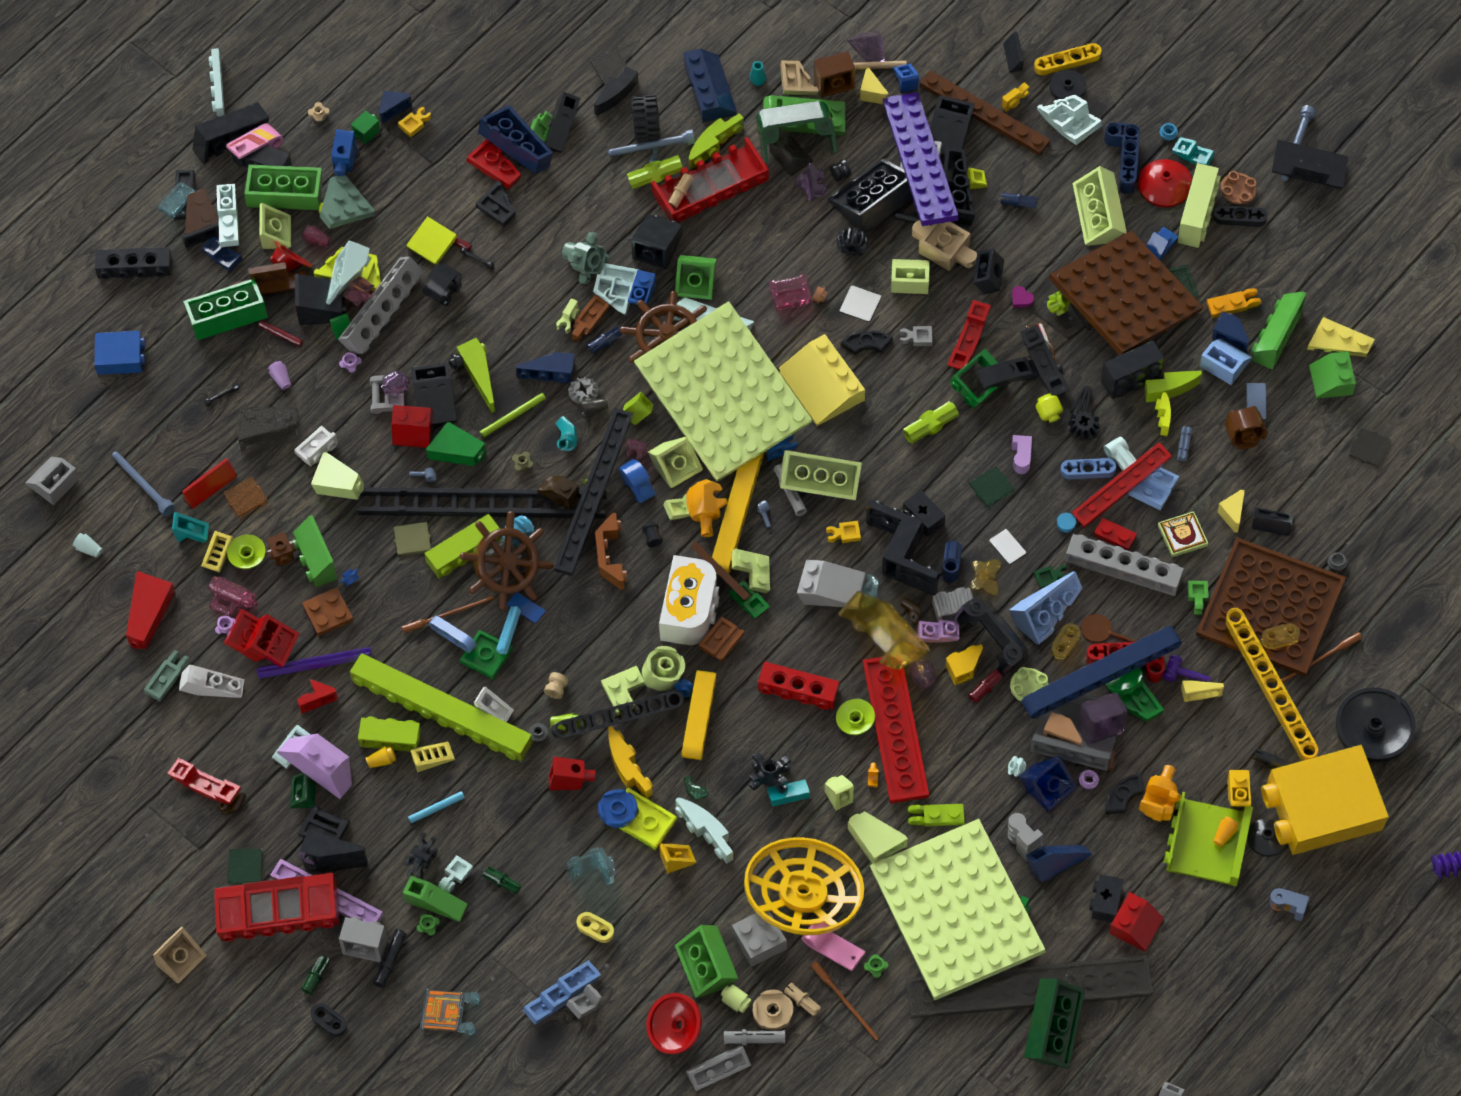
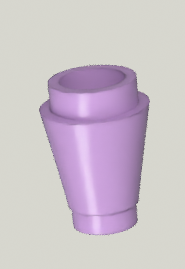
M282 361L271 364L268 367L269 374L282 390L291 387L292 384L286 365Z

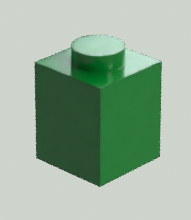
M365 111L351 124V129L354 131L355 137L366 144L380 131V121L376 115Z

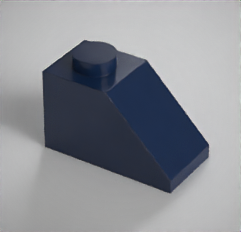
M1222 312L1213 329L1212 339L1218 340L1221 338L1246 353L1249 339L1240 319L1233 314Z

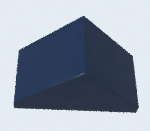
M383 91L379 108L380 122L383 124L412 106L410 94Z

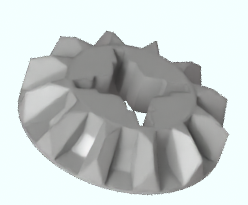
M577 377L568 388L570 398L578 404L593 402L599 392L598 385L593 379H587L586 377L581 379ZM580 386L586 389L587 395H585L583 391H580Z

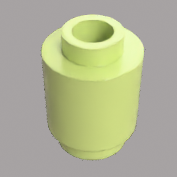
M727 985L721 993L723 997L721 1001L736 1012L744 1013L752 1001L748 998V994L735 985L730 987Z

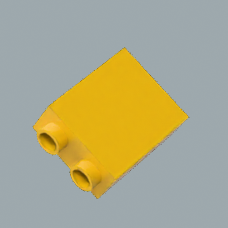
M1362 745L1271 769L1266 785L1261 786V794L1267 809L1275 807L1280 820L1274 822L1277 840L1280 845L1288 843L1292 855L1382 831L1389 817Z

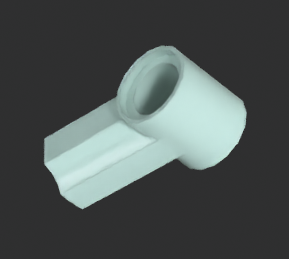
M1118 437L1104 445L1107 457L1115 460L1122 471L1136 461L1122 437Z

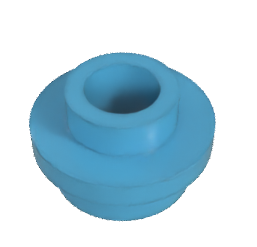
M1166 123L1160 128L1159 134L1162 139L1171 141L1177 137L1178 130L1174 124Z

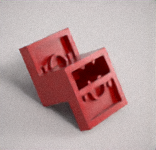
M242 609L239 611L224 644L255 662L266 658L277 666L283 667L300 633L269 614L257 618Z

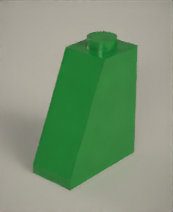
M450 422L446 423L426 448L427 458L430 460L476 466L479 461H483L487 453L484 442Z

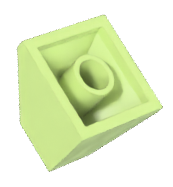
M688 437L664 442L648 451L655 468L670 488L675 487L703 470Z

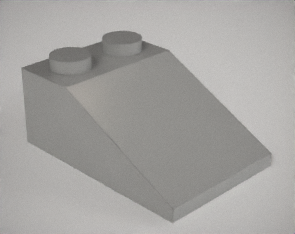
M806 560L797 594L804 605L858 608L867 574L827 561Z

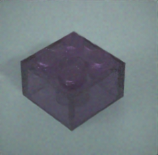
M1117 692L1110 695L1106 694L1101 698L1088 700L1081 704L1077 728L1087 745L1123 733L1127 709Z

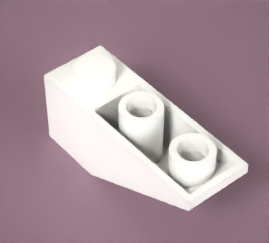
M189 665L181 674L179 690L201 696L241 698L244 679Z

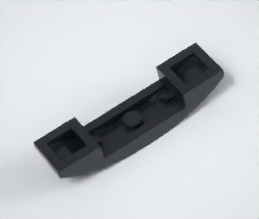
M1035 324L1020 331L1031 360L1049 394L1058 396L1069 391L1045 344V339L1038 325Z

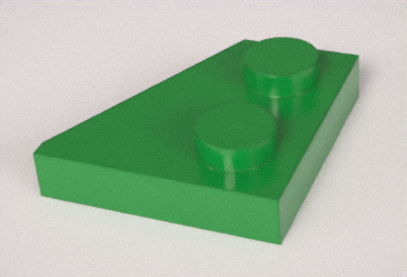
M1144 682L1140 688H1135V691L1131 694L1114 695L1110 698V701L1125 704V711L1145 722L1156 718L1164 712V709Z

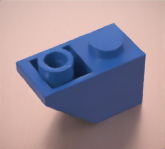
M637 270L628 303L637 304L639 300H643L648 305L652 300L656 287L655 273Z

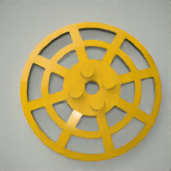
M799 837L772 842L761 848L752 857L745 872V894L754 911L772 926L793 934L820 935L840 929L856 916L864 897L863 878L853 860L835 846L816 839ZM787 848H808L806 858H792L783 861L777 852ZM816 850L834 857L843 866L834 872L825 864L815 861ZM770 855L775 865L766 872L764 878L753 875V870L764 857ZM805 865L804 870L790 872L787 866ZM812 867L823 871L828 876L822 879L817 874L811 872ZM778 870L784 876L780 885L769 881ZM847 872H850L855 881L857 896H845L844 886L840 877ZM750 881L761 886L765 905L757 906L750 892ZM834 882L838 889V896L827 895V885ZM767 889L779 892L781 900L771 902ZM803 889L806 890L808 893L802 894L798 890ZM825 902L837 903L828 914L821 909ZM843 904H855L853 911L846 919L839 923L832 919L840 911ZM786 906L795 911L794 917H789L778 909ZM772 911L778 917L791 922L792 926L782 924L764 912ZM814 912L819 917L813 920H801L802 913ZM823 922L829 926L819 929L799 928L800 925H814Z

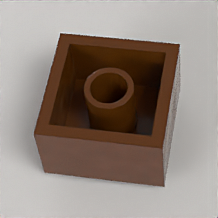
M848 51L829 57H821L814 61V83L819 90L820 98L855 89V66Z

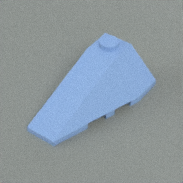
M1071 572L1030 595L1009 610L1016 627L1035 644H1040L1055 630L1053 627L1057 621H1061L1066 608L1072 605L1082 590L1076 572Z

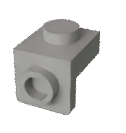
M588 984L581 994L568 1000L566 1006L578 1019H581L597 1009L602 997L597 990Z

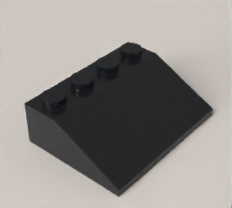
M882 158L827 199L856 228L868 232L912 200L913 197L904 169Z

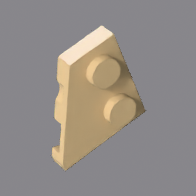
M781 60L783 94L818 95L819 90L817 86H813L810 76L804 71L799 61Z

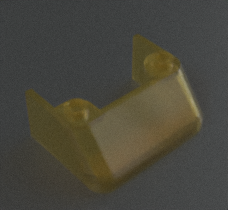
M856 591L838 613L839 616L851 620L854 623L852 626L858 632L864 631L874 639L886 653L880 660V663L887 665L892 670H899L924 657L930 650L894 607L884 600Z

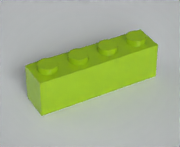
M489 514L478 520L484 524L489 532L500 529ZM476 522L425 553L426 563L438 579L449 575L453 569L463 566L468 562L467 560L460 559V553L475 554L477 545L483 538L475 526ZM502 537L496 539L497 543L502 539Z

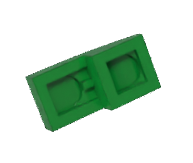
M744 580L739 584L752 597L745 601L733 589L728 593L754 619L770 607L758 592L755 593L749 590V585Z

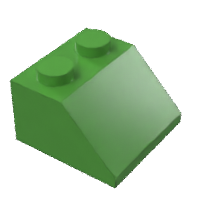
M680 255L677 263L675 288L677 296L712 300L717 259Z
M1349 351L1330 353L1309 365L1316 399L1353 395L1356 382Z

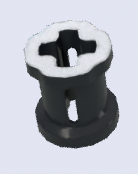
M656 522L647 523L642 527V532L645 533L647 538L646 544L648 547H656L663 542V538L658 532L659 525Z

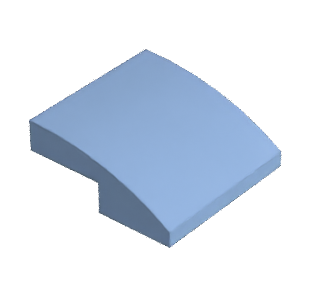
M1160 467L1127 495L1161 510L1175 487L1179 476Z

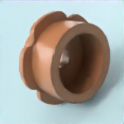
M817 287L812 300L817 302L816 304H819L820 301L824 302L827 295L825 287Z

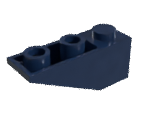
M555 352L516 365V376L525 380L539 379L541 381L550 380L560 383L572 382L575 355Z
M1083 845L1042 846L1027 854L1026 858L1032 875L1040 882H1043L1062 871H1066L1074 864L1084 861L1092 853Z

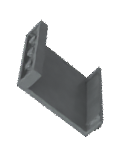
M1084 694L1040 716L1036 732L1033 735L1030 752L1107 771L1125 704ZM1052 712L1062 714L1071 719L1082 739L1081 746L1043 736L1044 728Z

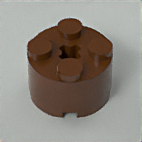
M1250 406L1246 409L1232 410L1228 413L1224 426L1233 447L1237 446L1241 450L1249 449L1259 445V440L1263 439L1264 441L1266 439L1268 431L1257 407Z

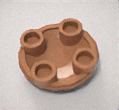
M1231 171L1221 182V193L1232 204H1247L1256 196V180L1246 174Z

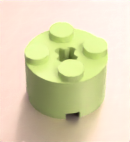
M659 646L655 648V650L650 652L642 667L645 685L657 691L674 689L675 683L680 680L685 670V661L682 655L680 656L677 650L672 647Z

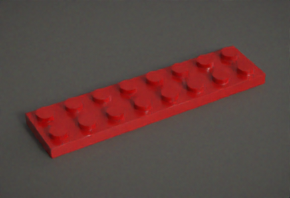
M898 654L863 660V668L870 704L875 712L874 724L889 802L891 804L929 798L902 656Z

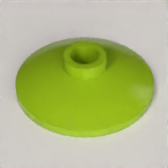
M249 534L236 537L231 541L227 549L230 563L239 569H252L258 566L266 554L263 541Z
M862 699L846 701L839 707L836 714L838 727L849 735H860L867 732L875 721L873 707ZM855 718H859V719H860V720L857 721V722H854V721H853Z

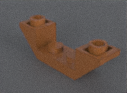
M612 513L595 532L599 574L622 590L624 589V582H628L627 571L622 570V563L610 565L609 555H605V550H608L607 540L619 539L618 531H622L621 520H617L616 513Z

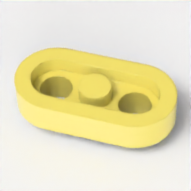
M584 912L578 916L577 928L580 932L601 943H607L613 939L614 928L611 923L590 912ZM589 922L590 926L586 927L583 924ZM605 931L608 934L606 936H602L601 933Z

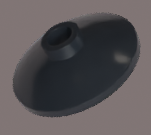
M1261 819L1250 826L1247 840L1251 849L1263 856H1274L1285 848L1286 844L1280 845L1274 829L1275 820ZM1264 833H1270L1271 836L1267 837Z

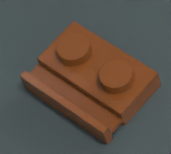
M721 617L700 642L699 648L710 656L719 659L722 663L744 636V630H740L736 625Z

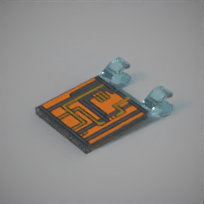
M426 990L420 1029L461 1032L473 1035L475 1033L474 1023H462L465 1002L479 1004V993Z

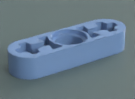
M1110 458L1066 460L1061 465V475L1065 479L1109 478L1116 471V463ZM1090 465L1094 470L1092 472H1085L1083 467ZM1105 465H1108L1109 471L1106 470ZM1067 467H1071L1072 472H1068Z
M435 616L429 622L430 627L436 633L466 652L470 653L476 646V642L470 636L442 618Z

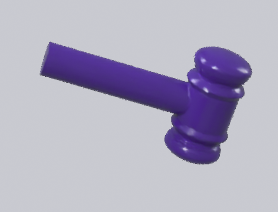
M1177 655L1169 657L1166 670L1164 671L1165 674L1163 675L1165 680L1174 682L1179 674L1196 681L1210 682L1211 677L1180 667L1183 661L1181 657Z

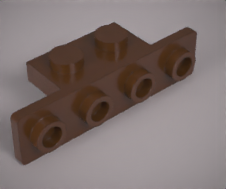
M286 263L249 268L250 279H255L261 295L295 290V274L307 275L306 271L288 274ZM244 281L234 282L233 285L238 284V283H241V282H244Z

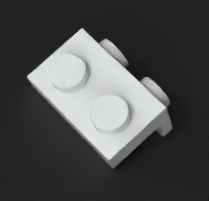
M320 426L294 449L295 454L311 467L313 464L320 462L323 452L332 451L338 443L337 435L334 432L329 433L323 426Z

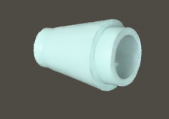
M80 533L73 542V546L76 547L77 551L96 558L99 557L103 550L87 534Z

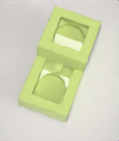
M686 494L682 499L666 500L663 504L670 520L690 516L686 505Z

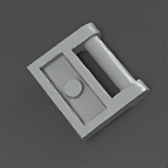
M403 374L370 377V385L372 386L371 413L379 414L381 412L393 411V405L404 406ZM381 384L385 386V403H380L379 385Z

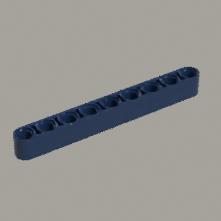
M1167 626L1028 694L1022 699L1021 703L1031 719L1038 718L1176 650L1181 646L1182 641L1173 627Z

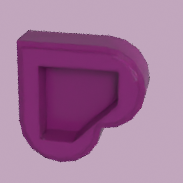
M1022 286L1014 287L1012 290L1013 308L1032 306L1034 302L1033 294L1026 292Z

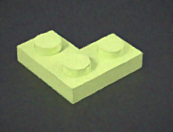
M734 549L732 551V569L749 573V590L768 593L770 591L769 556Z
M635 666L601 680V684L614 707L632 702L628 692L645 685V681L638 667ZM615 710L617 716L621 714L619 710Z

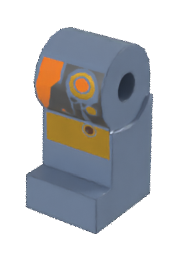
M1277 888L1271 893L1270 906L1276 911L1285 910L1294 913V919L1302 921L1309 897Z

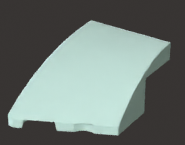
M1076 95L1055 100L1054 104L1045 107L1042 105L1037 106L1038 111L1046 121L1075 145L1102 127V121L1089 114L1088 103Z
M604 263L601 274H597L593 292L623 315H626L631 304L628 303V298L637 270L639 269Z

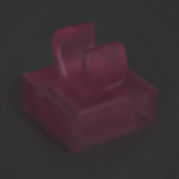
M627 438L625 446L630 448L627 450L626 455L631 456V452L635 450L637 452L636 459H640L642 456L641 451H647L649 444Z

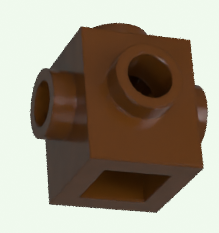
M285 532L267 538L269 546L267 550L270 560L275 561L277 566L288 564L295 559L293 554L296 551L292 540L288 541Z

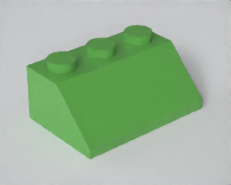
M311 515L293 532L295 540L292 541L296 551H300L299 559L302 566H306L308 569L306 575L309 582L313 581L315 587H319L337 580L332 557L314 517Z
M700 925L675 944L695 998L720 991L738 979L717 926Z

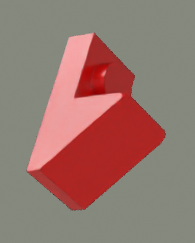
M310 680L314 693L302 695L297 699L301 714L334 702L338 700L335 688Z

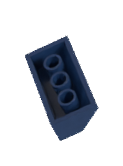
M703 49L684 52V68L702 123L737 115L719 56Z

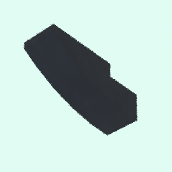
M625 66L617 80L610 77L594 103V114L598 116L625 99L639 82L638 71Z

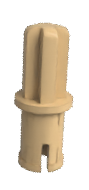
M685 173L677 187H674V192L668 201L672 208L677 209L683 197L687 195V190L693 181L691 175Z
M794 983L788 985L790 989L785 988L784 993L797 1002L796 1005L798 1007H803L812 1016L819 1013L821 1007L808 997V993L802 992Z

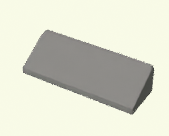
M740 1045L686 1070V1073L695 1091H698L751 1066L744 1047Z

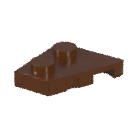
M205 188L187 195L185 235L219 223Z

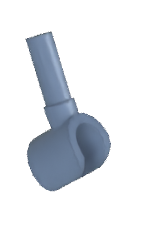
M427 468L422 472H409L410 476L426 477L427 482L436 481V473L432 468Z
M764 500L758 504L757 511L762 515L766 528H770L771 525L766 514L770 507Z

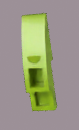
M740 113L726 122L719 118L701 134L688 157L690 170L697 167L699 160L705 162L709 158H713L714 153L720 152V143H725L729 137L742 131L744 128V118Z

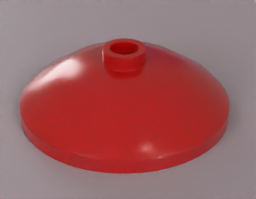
M1160 159L1150 162L1141 170L1138 177V189L1143 198L1149 203L1158 207H1174L1187 200L1193 179L1189 170L1179 162Z
M669 993L660 997L652 1005L646 1022L649 1040L656 1049L667 1054H680L690 1049L697 1041L702 1028V1016L698 1005L692 998L681 993Z

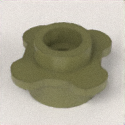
M525 451L523 454H514L512 456L517 471H526L533 466V462L530 461L529 452Z

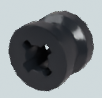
M844 159L840 160L838 164L829 166L830 172L837 182L841 181L843 177L851 176L850 167Z

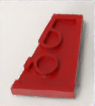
M487 139L467 156L466 162L495 181L499 180L508 189L521 179L520 172L510 160L503 156L501 149Z

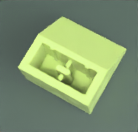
M892 259L891 293L928 294V260Z

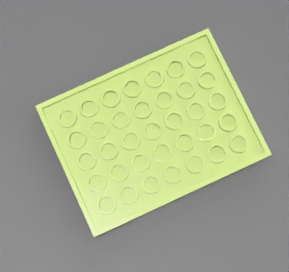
M729 301L634 360L641 374L684 436L688 437L693 449L716 482L812 422L809 414Z
M979 819L870 865L879 888L934 1000L1046 953Z

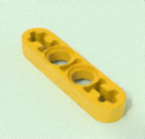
M1091 43L1043 56L1035 60L1034 71L1042 76L1092 63L1100 59L1102 50L1098 44ZM1078 54L1081 56V59L1074 60L1071 56ZM1056 59H1062L1064 63L1059 65L1056 64L1054 61Z

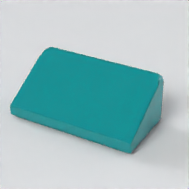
M806 780L785 784L788 790L782 794L775 786L767 788L772 807L810 798V791Z

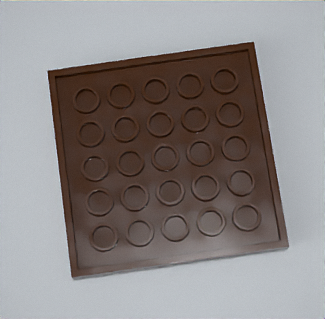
M1132 230L1060 268L1049 276L1052 283L1119 355L1141 346L1200 313L1203 309V306Z
M1237 537L1197 629L1196 636L1241 652L1226 626L1227 612L1232 608H1238L1244 613L1271 663L1306 677L1346 577ZM1238 617L1230 618L1233 622L1240 621ZM1246 633L1239 634L1243 639L1249 637ZM1254 649L1248 651L1251 655L1258 654Z

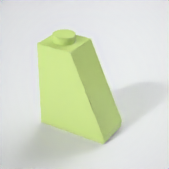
M323 452L311 483L315 492L321 495L358 500L360 493L364 490V483L359 474L327 452Z
M865 811L861 814L853 815L848 821L849 832L872 864L888 858L907 847L908 838L906 835Z

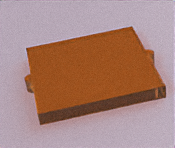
M253 477L223 492L229 502V506L234 509L238 517L268 502V499L262 492V487L257 485Z

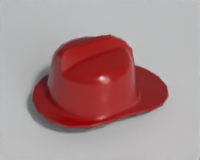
M275 241L277 247L270 258L273 264L286 263L287 271H293L301 264L312 267L310 262L290 251L282 243Z

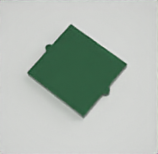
M997 466L969 482L976 492V496L980 497L987 507L1015 490L1007 480V476H1004Z
M247 847L244 849H229L228 883H242L244 885L245 883L260 882L263 850L248 849Z

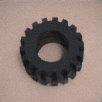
M655 95L633 96L632 115L635 140L637 142L659 140L660 124L657 97Z

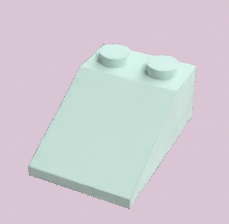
M352 241L347 242L335 260L326 304L330 305L355 280L357 275H361L363 267H367L369 264L370 256H368L370 248Z

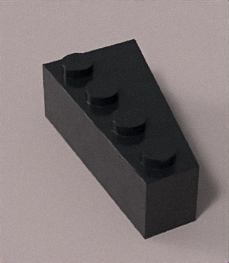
M257 102L236 111H231L228 114L217 116L212 120L201 122L195 126L192 150L200 161L205 164L209 162L208 158L216 155L218 157L223 154L222 150L227 148L226 144L252 131L261 124L269 123V116Z
M946 147L942 167L958 213V220L951 222L972 226L975 210L972 204L973 198L970 192L965 150Z

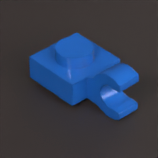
M793 434L765 451L768 461L783 456L785 450L797 448V442L789 443V441L793 440Z

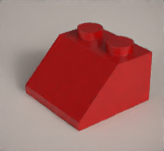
M393 405L392 445L427 448L431 443L434 411L431 408Z
M1129 892L1111 924L1109 934L1146 952L1164 917L1147 900Z

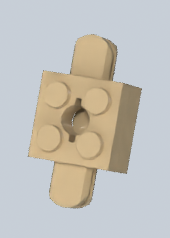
M919 220L913 224L912 236L919 240V254L948 271L951 270L956 262L966 268L975 266L977 253L968 248L971 233L952 222L922 226Z

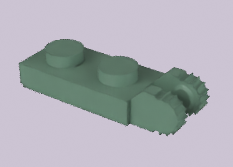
M174 650L146 685L144 693L161 702L182 673V670L186 668L190 658L186 655L183 656L176 666L174 663L178 659L180 652Z

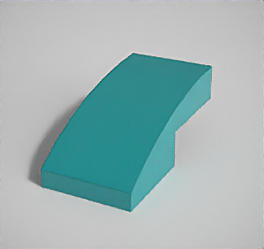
M1183 137L1179 138L1172 149L1174 154L1194 165L1199 163L1209 166L1215 156L1213 150L1197 146V141Z

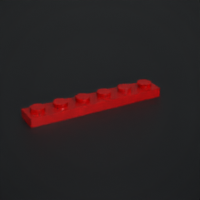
M1160 442L1157 443L1076 508L1072 515L1083 528L1087 527L1168 462L1172 455Z

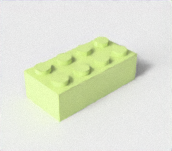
M1197 163L1181 219L1177 243L1199 248L1200 242L1205 241L1206 230L1211 218L1210 215L1213 212L1215 197H1217L1221 178L1218 175L1219 168Z

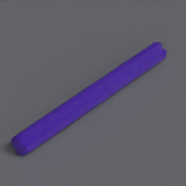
M370 647L289 661L283 667H279L276 664L261 666L257 668V674L259 678L355 662L361 653L372 658V651Z

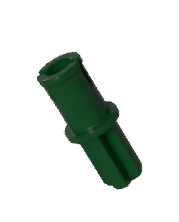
M488 866L483 873L484 878L494 882L499 888L503 887L514 894H518L521 889V884L508 878L506 873H501L491 866Z
M320 956L312 970L308 971L309 975L300 988L303 992L312 995L319 980L323 979L322 975L330 963L328 958Z

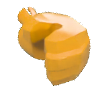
M707 479L697 482L689 488L686 494V505L689 515L693 520L700 522L702 537L713 536L712 521L720 518V508L728 504L726 498L717 499L713 495V493L722 491L721 485Z
M1171 765L1164 766L1161 776L1155 775L1150 778L1146 787V793L1139 806L1141 812L1159 822L1171 820L1175 803L1181 799L1177 786L1172 781L1176 769Z

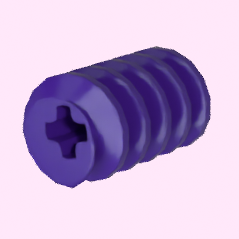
M1455 851L1453 856L1450 852L1446 853L1445 857L1442 853L1438 854L1437 857L1435 855L1431 856L1434 873L1437 874L1439 879L1442 878V873L1445 874L1446 878H1449L1450 872L1453 873L1454 877H1457L1458 871L1461 872V854L1458 851Z

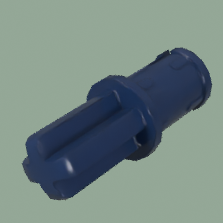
M1002 192L1001 197L1008 198V200L1001 199V204L1015 205L1017 208L1019 206L1036 208L1038 204L1037 197L1024 196L1021 193L1017 195Z
M616 326L605 334L601 333L600 337L588 343L587 347L588 349L590 348V352L595 354L603 347L610 346L611 342L621 337L623 334L620 333V327Z

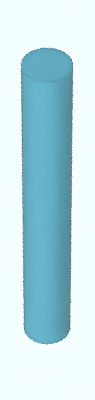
M461 791L408 816V819L412 824L465 797Z

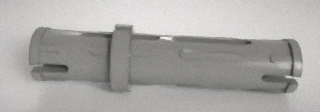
M782 464L775 466L773 470L779 479V486L781 485ZM784 489L796 516L804 515L807 509L798 492Z
M742 1029V1031H724V1044H742V1046L751 1043H785V1030L746 1031V1029Z

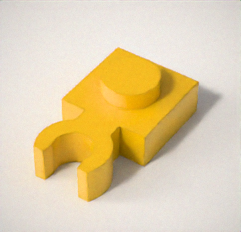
M1023 83L1018 89L1014 88L1002 97L1001 108L1007 112L1011 108L1017 107L1020 99L1029 94L1027 90L1030 87Z
M421 107L416 115L411 112L398 123V126L408 136L412 137L424 127L423 122L431 119V113L422 115L425 109Z
M858 521L839 523V528L833 526L826 528L827 533L834 534L833 536H828V542L830 543L841 539L842 543L861 541Z

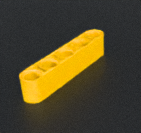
M699 670L696 672L682 748V758L702 760L717 673Z

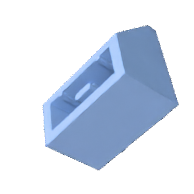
M1220 338L1213 341L1202 354L1200 367L1232 385L1251 361L1252 357Z

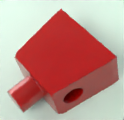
M553 757L549 771V790H580L584 781H595V770L584 769L583 760Z

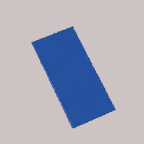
M518 592L506 604L509 607L517 606L521 610L520 614L534 623L546 611Z

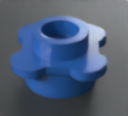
M349 569L344 572L340 582H344L347 586L355 582L359 578L356 573L358 569L354 571Z
M682 679L675 683L676 691H679L683 697H692L694 685L689 680Z

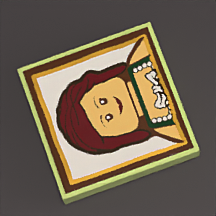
M1194 511L1158 522L1159 530L1172 558L1208 546V541Z

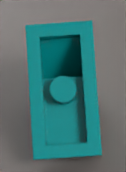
M178 512L174 513L172 531L178 542H181L186 537L202 543L207 541L209 523Z

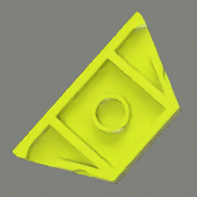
M344 247L336 251L334 256L328 258L325 261L326 264L319 270L316 269L314 277L331 279L335 260ZM368 253V256H370L369 264L367 267H363L361 275H357L349 286L374 292L380 285L381 279L377 255Z

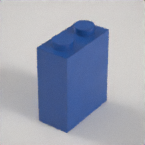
M140 331L95 333V369L97 375L142 372V365H145V354H142V349H145L146 344L145 338L141 337Z

